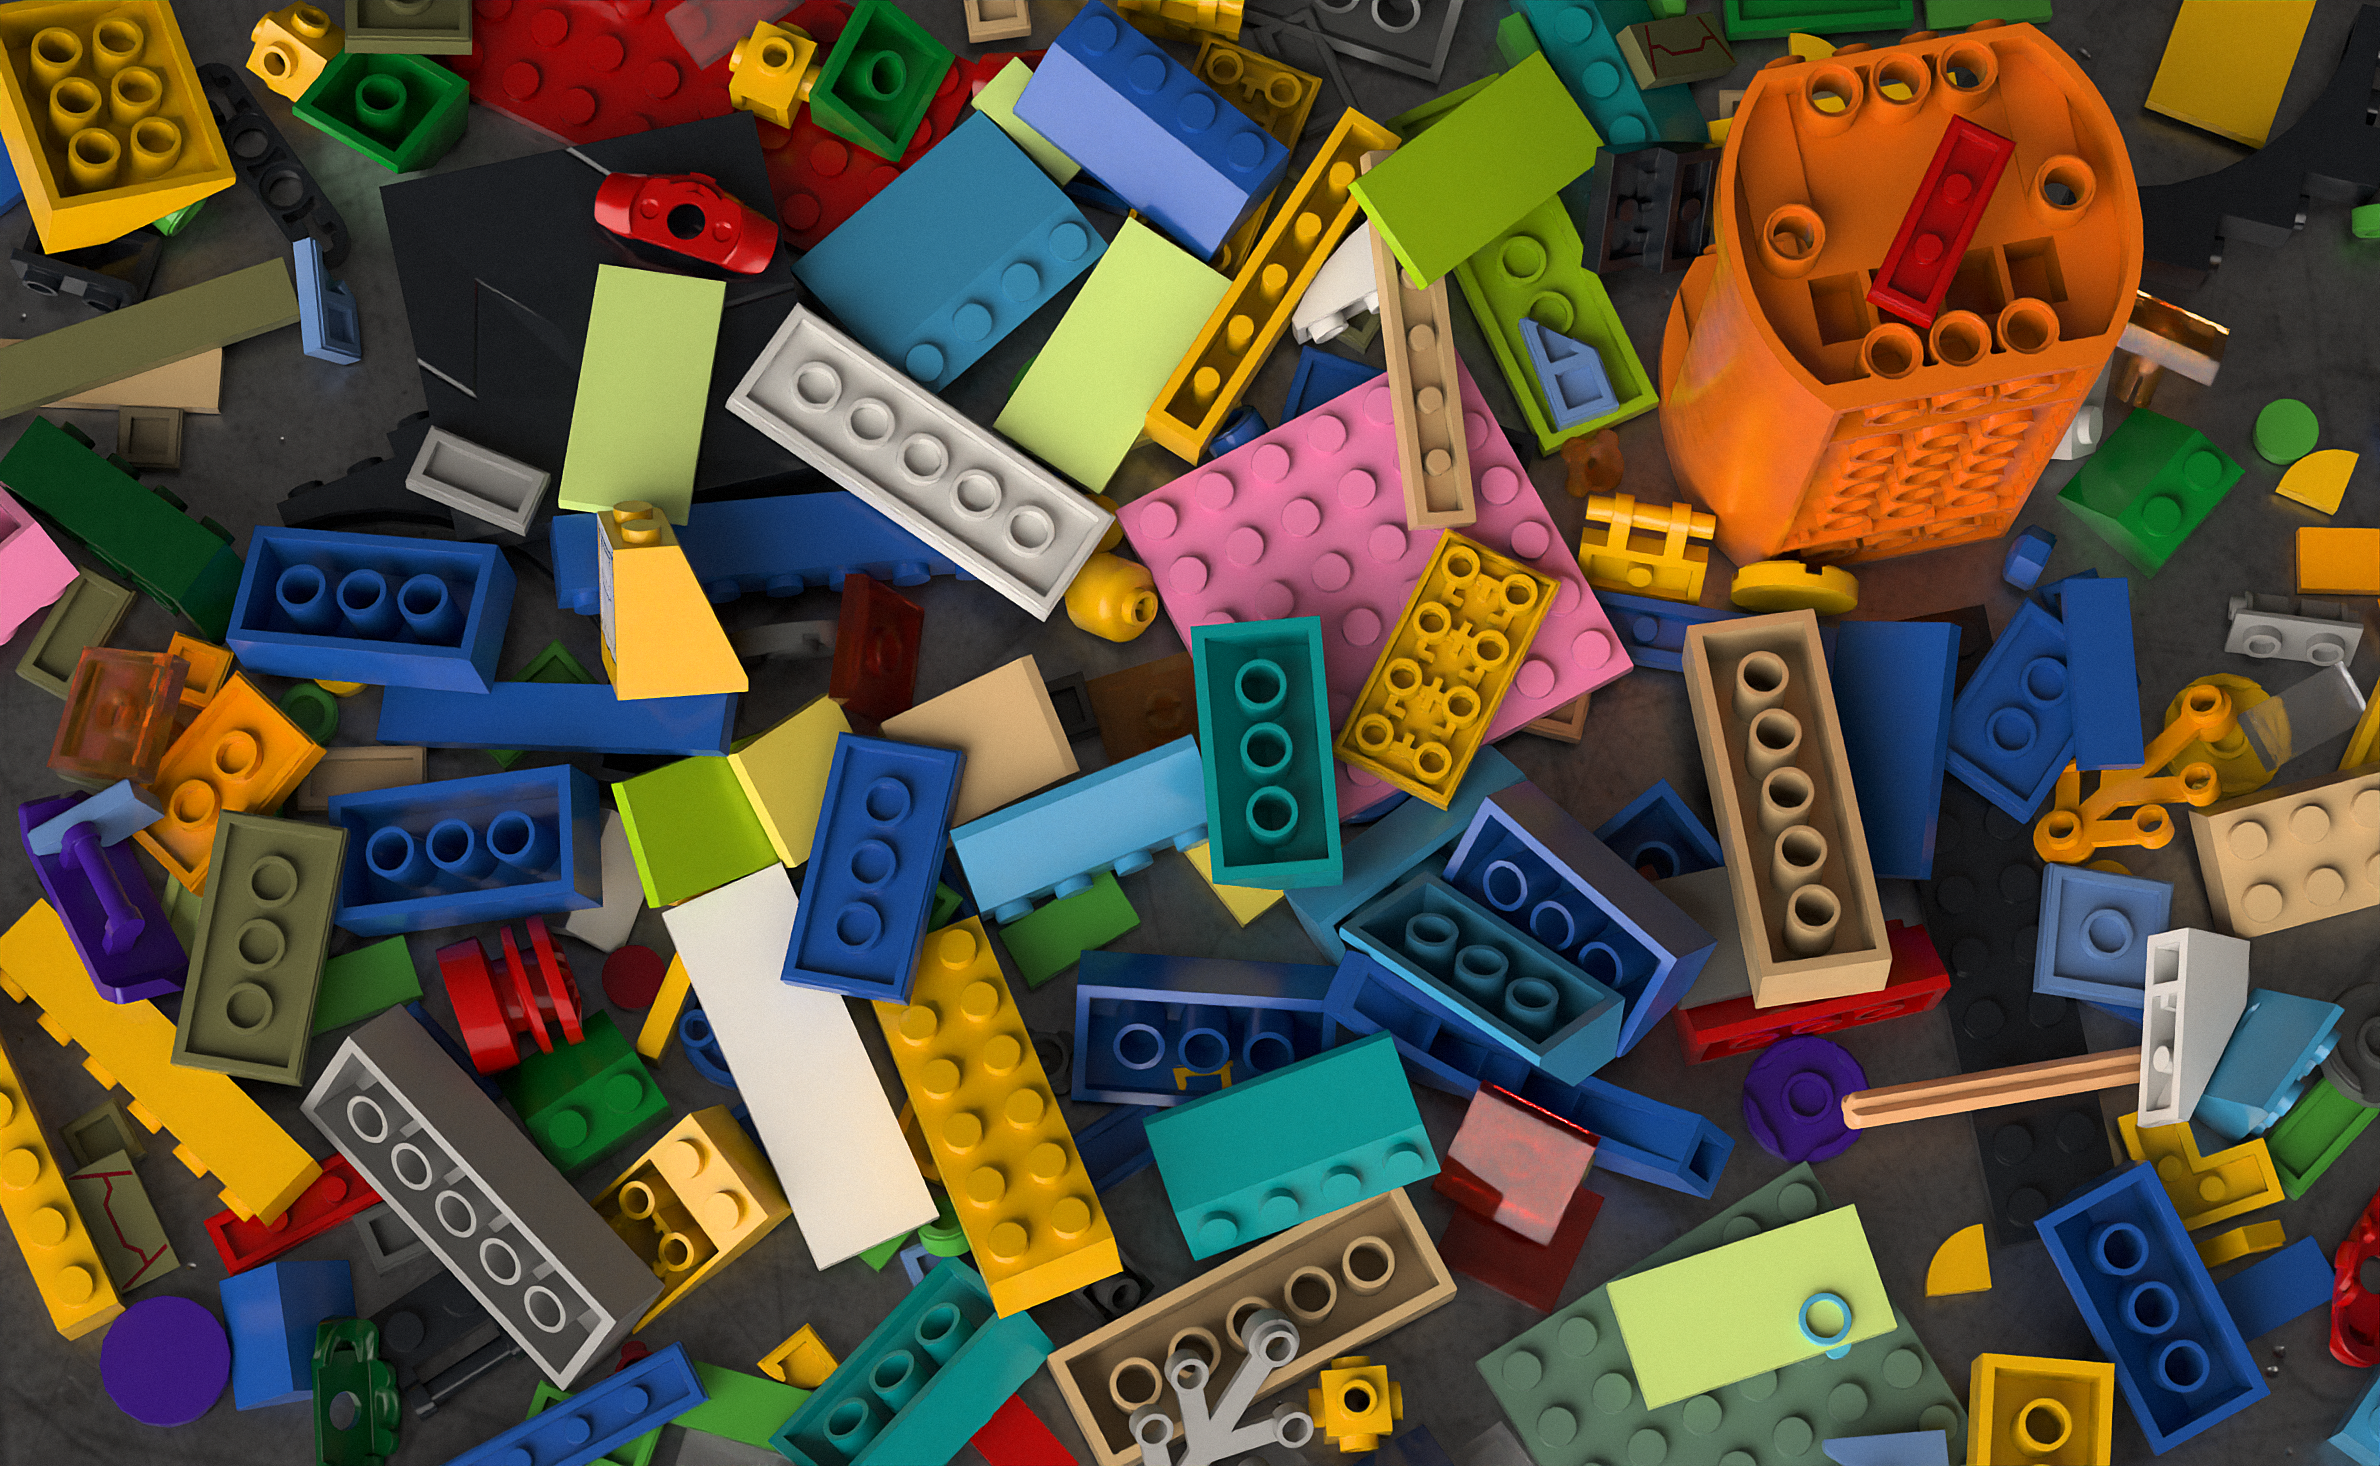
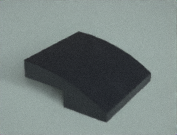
M1664 141L1597 147L1581 267L1596 274L1642 266L1659 274L1689 269L1696 257L1704 255L1703 250L1709 244L1716 176L1721 159L1722 146L1705 142Z

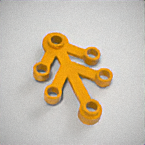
M2209 684L2199 685L2191 689L2182 703V715L2144 748L2145 764L2140 769L2101 770L2100 788L2083 803L2082 773L2085 771H2077L2076 757L2071 759L2056 781L2054 810L2044 815L2034 830L2033 841L2040 857L2048 863L2078 867L2091 858L2096 847L2141 844L2145 848L2157 849L2168 844L2174 835V825L2166 809L2156 804L2189 802L2194 806H2207L2218 799L2222 791V784L2214 767L2206 762H2195L2186 766L2180 773V776L2152 777L2194 739L2202 742H2216L2227 737L2233 731L2237 723V712L2228 693L2220 687ZM2214 704L2209 710L2199 712L2203 707ZM2198 780H2210L2201 789H2191L2192 785ZM2145 805L2134 813L2132 820H2104L2118 807ZM2151 822H2162L2157 830L2144 832V828ZM2072 830L2068 836L2057 838L2060 834Z

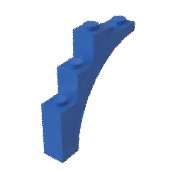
M1351 950L1346 951L1320 1009L1361 1039L1389 1029L1409 1081L1465 1097L1499 1123L1533 1133L1538 1128L1596 1156L1593 1165L1710 1200L1736 1143L1732 1137L1703 1115L1653 1100L1591 1075L1574 1087L1525 1059L1434 998L1399 978L1366 954Z

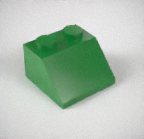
M344 46L292 106V114L397 174L434 168L468 127L469 82L420 54L345 53Z
M2138 405L2055 498L2148 579L2152 580L2230 494L2246 471L2199 430Z
M601 1009L582 1022L584 1042L570 1046L564 1033L552 1041L555 1052L545 1055L540 1049L521 1061V1064L510 1068L494 1079L545 1158L559 1170L569 1184L674 1117L670 1105L604 1009Z

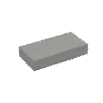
M431 425L405 483L407 489L526 536L551 482V475L546 471Z

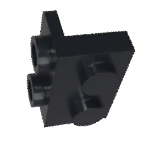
M33 221L23 249L14 248L10 262L18 276L23 278L21 283L27 288L49 296H58L60 290L83 296L81 301L85 305L104 313H110L119 310V308L143 302L163 243L159 236L134 230L105 244L45 254Z

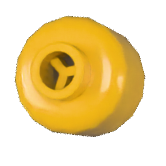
M1109 552L1090 555L1064 593L1068 616L1076 627L1116 643L1132 641L1141 635L1154 620L1158 610L1159 595L1153 582L1151 571L1143 565Z

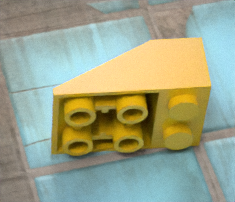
M724 1103L690 1113L588 1203L665 1285L664 1289L631 1330L633 1334L639 1333L748 1251L793 1212L774 1169Z

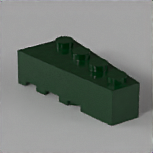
M38 415L0 462V485L15 501L75 545L80 546L84 540L88 543L85 545V548L103 563L105 567L123 580H126L132 572L134 574L131 578L133 582L151 596L157 605L175 618L182 611L199 630L202 638L209 643L222 646L226 641L225 638L245 565L230 547L236 540L235 537L208 516H204L200 523L186 515L185 512L189 508L188 505L163 485L158 484L151 491L140 484L138 481L142 477L141 473L119 455L112 452L105 460L93 452L92 449L96 446L95 442L73 424L65 421L59 429Z

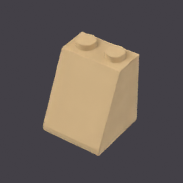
M1032 654L1012 661L882 722L876 735L878 738L962 751L967 756L950 830L1075 781L1080 772ZM950 834L946 849L953 846Z

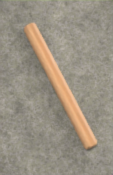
M2142 1045L1856 1091L1842 1098L1841 1109L1844 1113V1122L1847 1127L1854 1130L2140 1083Z

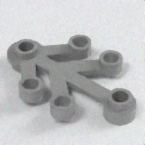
M1268 1308L1255 1312L1247 1319L1242 1328L1241 1339L1248 1355L1209 1414L1203 1390L1209 1379V1370L1200 1355L1193 1350L1182 1349L1174 1352L1167 1359L1164 1372L1176 1392L1187 1443V1449L1175 1466H1209L1213 1461L1275 1441H1279L1288 1448H1297L1310 1440L1314 1432V1423L1306 1410L1300 1404L1294 1402L1281 1404L1272 1414L1236 1425L1271 1369L1288 1364L1296 1355L1300 1343L1299 1333L1285 1313L1277 1309ZM1284 1337L1277 1347L1266 1351V1346L1272 1339ZM1196 1365L1194 1373L1189 1378L1177 1379L1178 1373L1183 1367ZM1145 1404L1138 1407L1130 1417L1129 1429L1140 1445L1144 1466H1172L1166 1446L1172 1438L1174 1431L1172 1421L1159 1405ZM1301 1418L1299 1426L1295 1430L1283 1432V1427L1289 1420ZM1151 1420H1160L1157 1430L1149 1434L1142 1433L1146 1423ZM1253 1456L1246 1458L1238 1466L1271 1465L1266 1459Z

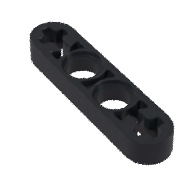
M207 63L198 67L196 73L205 96L204 88L210 83L214 82L220 89L228 86L225 94L236 115L227 121L216 102L208 100V104L217 127L224 125L222 129L218 130L233 169L293 252V242L310 237L307 228L300 220L309 212L313 221L324 234L335 230L336 232L331 236L334 247L327 252L322 251L323 264L328 271L339 267L347 259L351 250V237L342 217L239 75L231 67L221 63ZM246 107L250 109L248 111H243ZM247 128H257L263 130L268 135L266 149L255 157H244L234 151L236 136ZM291 176L303 183L301 198L290 206H280L274 204L269 199L271 185L281 177ZM316 204L320 206V208L313 209ZM295 222L292 227L287 225L288 223Z

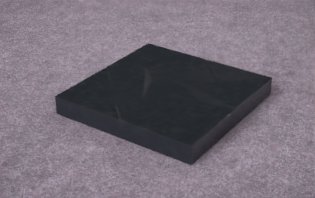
M752 110L379 187L431 425L546 471L551 475V482L526 536L450 506L457 541L495 544L499 548L549 538L553 516L592 513L559 508L558 498L599 264L726 282V297L691 504L717 502L829 478L725 408L731 394L798 303ZM694 171L710 175L717 179V185L725 188L739 199L746 201V206L753 208L777 223L778 237L772 260L764 272L756 275H747L722 268L720 265L651 243L615 234L598 223L595 218V201L600 186L612 172L653 175L654 173L690 175V172ZM683 204L676 207L668 218L670 232L679 239H693L702 232L705 226L704 213L698 207L691 204Z

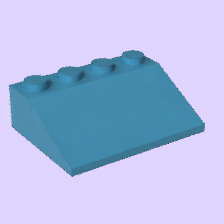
M979 109L794 263L790 270L793 277L838 330L937 395L1102 256L1109 248V245L1070 198Z

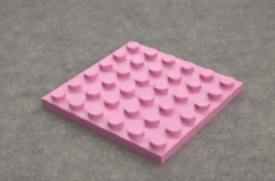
M1454 346L1477 522L1469 527L1448 529L1561 582V589L1479 748L1481 749L1563 708L1587 693L1589 694L1632 672L1634 665ZM1388 371L1115 510L1116 520L1140 564L1151 571L1159 599L1192 659L1191 626L1320 615L1332 748L1445 530L1408 531ZM1333 757L1339 824L1403 791Z

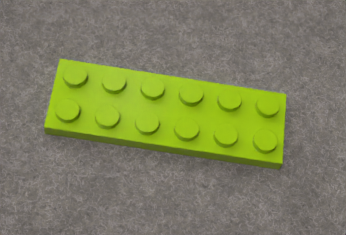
M1498 72L1390 118L1385 121L1384 128L1403 139L1402 147L1496 80L1500 75ZM1558 193L1551 196L1452 269L1533 436L1539 437L1537 445L1543 457L1657 408L1659 398L1598 274L1581 267L1584 246ZM1530 317L1539 321V325L1567 338H1576L1596 347L1619 403L1618 411L1558 432L1519 331V319Z

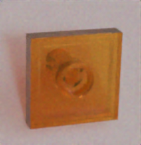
M2138 290L2132 313L2123 335L2116 345L2131 352V355L2118 383L2114 385L2113 394L2127 403L2138 377L2142 376L2143 379L2136 392L2133 406L2143 409L2149 408L2152 403V397L2166 368L2211 386L2221 365L2229 329Z
M84 646L46 767L68 776L115 781L129 779L134 783L154 785L162 757L176 742L168 738L169 734L179 738L185 731L184 725L174 720L191 662L170 653Z
M1188 651L1084 681L1109 767L1190 734L1193 735L1201 756L1194 664Z

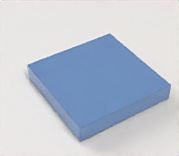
M2056 863L2046 865L2043 872L2033 992L2144 1009L2148 936L2170 931L2174 882Z

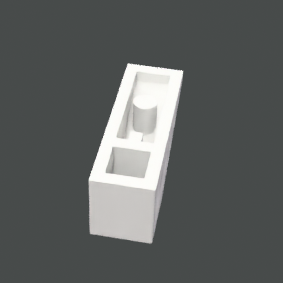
M2190 927L2148 936L2137 1126L2152 1128L2189 1121L2247 1005V989L2250 982V941Z

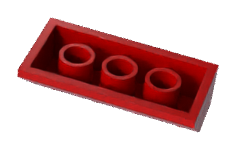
M1902 919L1884 921L1892 954V963L1885 989L1882 991L1757 1009L1755 1008L1753 995L1680 1011L1676 1003L1671 1008L1685 1067L1769 1048L1775 1042L1796 1035L1817 1037L1933 1010L1951 987L1948 973L1923 924L1905 928Z

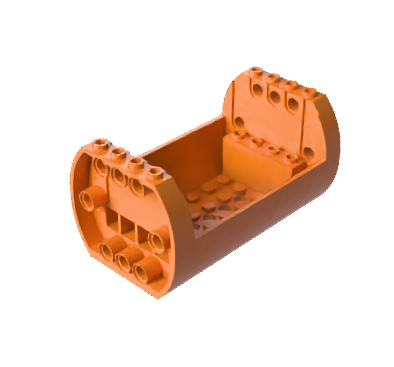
M1989 19L1975 23L1966 29V33L1940 37L1937 31H1922L1902 38L1899 41V45L1873 50L1872 45L1869 43H1856L1837 49L1830 58L1806 62L1804 56L1790 55L1772 60L1765 65V69L1757 71L1745 91L1732 120L1716 176L1713 200L1716 243L1704 248V255L1694 259L1684 276L1672 303L1659 348L1656 378L1660 425L1672 473L1685 503L1692 504L1691 511L1716 515L1711 541L1739 568L1756 562L1792 560L1800 561V564H1806V571L1814 573L1822 571V566L1827 567V565L1840 568L2005 537L2122 337L2134 307L2141 279L2144 252L2143 219L2131 161L2113 114L2094 83L2075 60L2051 38L2028 22L2007 25L2004 19ZM1953 67L1969 69L1976 75L1979 85L1972 88H1963L1955 85L1949 79L1947 70ZM1887 79L1902 81L1909 87L1912 97L1905 100L1892 99L1882 91L1879 83ZM1820 91H1830L1837 94L1843 100L1846 108L1838 112L1824 111L1814 103L1812 95ZM1957 114L2017 142V145L1928 330L1865 301L1945 131L1953 115ZM2051 183H2060L2067 186L2073 192L2076 203L2072 205L2054 203L2048 198L2044 186Z

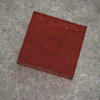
M845 574L828 698L878 726L882 722L912 709L925 615L924 608L867 574Z
M1483 1079L1440 1167L1441 1172L1437 1174L1430 1189L1548 1246L1601 1137Z
M1487 1142L1437 1247V1252L1446 1268L1549 1317L1605 1198Z

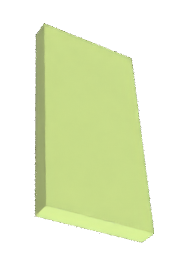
M1129 216L992 426V431L1055 471L1061 472L1063 476L1100 498L1142 433L1146 413L1233 281Z
M599 264L558 498L559 508L597 513V511L613 510V506L619 502L645 501L651 503L653 508L662 507L670 524L687 526L726 297V282Z
M1854 1204L1607 1283L1606 1285L1648 1411L1824 1354L1828 1350L1894 1331L1898 1327ZM1819 1293H1830L1840 1297L1849 1307L1852 1318L1851 1327L1845 1338L1839 1343L1827 1347L1809 1342L1801 1333L1798 1324L1799 1312L1804 1302L1811 1296ZM1819 1301L1808 1308L1806 1323L1810 1331L1816 1336L1830 1338L1842 1330L1844 1317L1840 1308L1834 1303Z

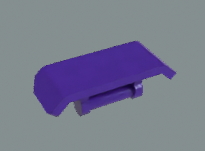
M80 789L22 803L18 808L24 848L99 995L104 1000L115 1004H127L184 990L190 962L126 838L112 846L102 847L100 844L102 838L96 825L91 821H83L73 825L64 833L61 841L63 847L60 853L41 856L33 853L27 836L32 829L93 797V795Z

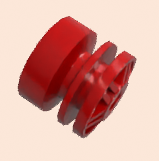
M541 913L525 918L533 946L523 950L519 949L510 924L500 926V938L504 956L492 961L476 935L435 949L455 1014L480 1078L521 1064V1053L517 1036L519 1033L530 1030L539 1048L545 1055L555 1052L547 1023L560 1019L570 1046L585 1041L582 1031L583 1003L562 943L557 940L545 925Z

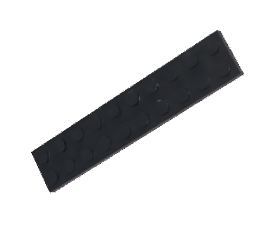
M1984 604L1892 621L1951 622L1962 627L1953 701L1993 645ZM1944 769L1931 880L1914 879L1924 928L1948 973L1951 987L1943 996L1941 1002L1958 1075L2089 1054L2076 998L2033 992L2043 872L2045 867L2044 860L2038 854L2033 841L2036 827L2034 816L2032 815L2025 825ZM2097 1090L1966 1111L1998 1250L2042 1242L2043 1240L2033 1221L2072 1190L2115 1167Z

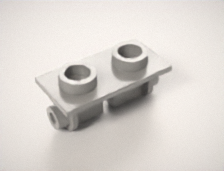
M2245 590L2243 596L2232 595L2230 598L2228 619L2233 622L2224 646V652L2248 654L2256 658L2272 657L2311 662L2319 666L2336 665L2350 667L2364 630V624H2359V611L2349 610L2347 603L2344 602L2332 603L2301 599L2299 616L2289 615V597L2253 593V591Z

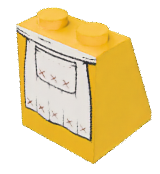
M633 500L619 502L610 511H597L602 661L617 699L631 700L749 691L748 677L732 642L662 507L653 508V505L649 502Z

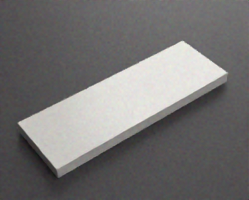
M800 303L796 304L725 405V408L1043 622L1046 621L1116 518L1110 512Z
M779 862L662 913V918L818 1270L821 1271L937 1220L940 1215L841 994L790 986L780 980L799 900L782 862Z

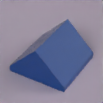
M350 1261L273 1262L219 1281L225 1330L232 1354L231 1373L237 1411L313 1399L311 1360L314 1354L319 1322L331 1315L358 1317Z

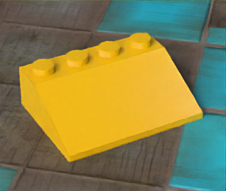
M21 0L0 4V131L45 254L108 243L235 184L236 174L169 0Z

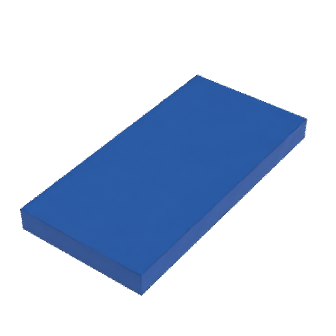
M1840 621L1832 691L1874 877L1931 880L1962 627L1951 622Z
M839 731L780 978L786 985L905 1006L910 1005L950 834L949 831L967 761V756L962 751Z

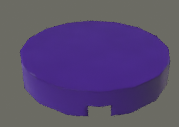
M1796 1035L1775 1042L1756 1058L1743 1083L1741 1109L1750 1134L1766 1152L1788 1163L1801 1164L1806 1160L1808 1165H1815L1837 1158L1858 1140L1864 1129L1853 1130L1846 1126L1844 1113L1841 1109V1101L1845 1095L1871 1089L1863 1066L1847 1048L1833 1041L1829 1042L1823 1038H1814L1815 1036Z
M161 1295L135 1303L116 1318L103 1339L99 1366L105 1390L121 1411L145 1425L173 1428L197 1421L209 1412L208 1409L216 1404L219 1397H222L230 1384L232 1354L225 1329L209 1310L188 1298Z

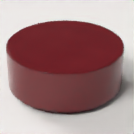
M627 945L614 951L606 960L602 970V985L607 997L615 1006L629 1012H641L652 1008L667 972L663 961L653 950L641 945Z

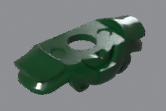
M331 1315L322 1319L318 1324L315 1349L311 1360L316 1466H385L384 1457L393 1455L399 1447V1433L397 1429L402 1417V1402L400 1393L395 1385L396 1371L389 1359L379 1357V1331L370 1320L349 1315ZM346 1392L353 1399L355 1413L350 1425L343 1430H339L331 1422L330 1406L336 1395Z

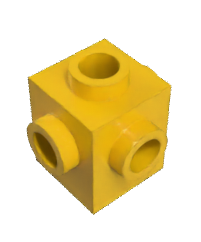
M298 0L279 12L271 10L261 18L251 36V40L256 44L245 67L265 80L270 89L278 94L287 96L296 103L345 46V31L334 24L321 9Z
M759 20L751 38L743 35L739 39L730 60L729 70L735 72L729 84L732 106L743 111L752 110L753 115L790 130L802 102L810 103L808 94L823 68L819 66L818 45L811 41L812 36L804 29L788 22L780 21L774 26Z
M1351 1356L1331 1360L1332 1370L1320 1371L1318 1388L1307 1390L1309 1416L1314 1423V1428L1322 1427L1324 1445L1339 1444L1341 1453L1366 1452L1379 1449V1440L1390 1438L1393 1431L1392 1421L1403 1420L1400 1382L1388 1381L1386 1365L1371 1366L1370 1356ZM1359 1389L1367 1394L1369 1406L1362 1412H1353L1346 1407L1344 1396L1350 1390Z

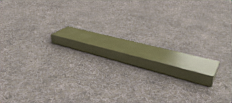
M283 256L0 348V419L301 321L299 303Z

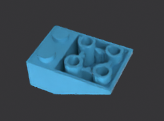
M2255 987L2247 995V1005L2192 1116L2232 1145L2238 1143L2248 1133L2258 1138L2267 1127L2270 1128L2279 1116L2283 1117L2305 1088V1085L2300 1082L2301 1078L2304 1075L2307 1076L2316 1064L2320 1065L2337 1044L2342 1033L2333 1026L2345 1010L2334 1003Z

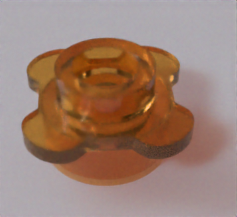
M1603 428L1598 430L1593 437L1581 440L1573 436L1565 440L1560 454L1567 461L1568 477L1565 481V489L1569 494L1581 498L1589 490L1598 493L1606 492L1620 484L1624 472V459L1617 448L1619 438L1615 432ZM1591 458H1595L1596 463L1593 468H1588V461Z

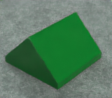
M860 0L808 94L812 123L889 161L899 162L956 56L890 0Z

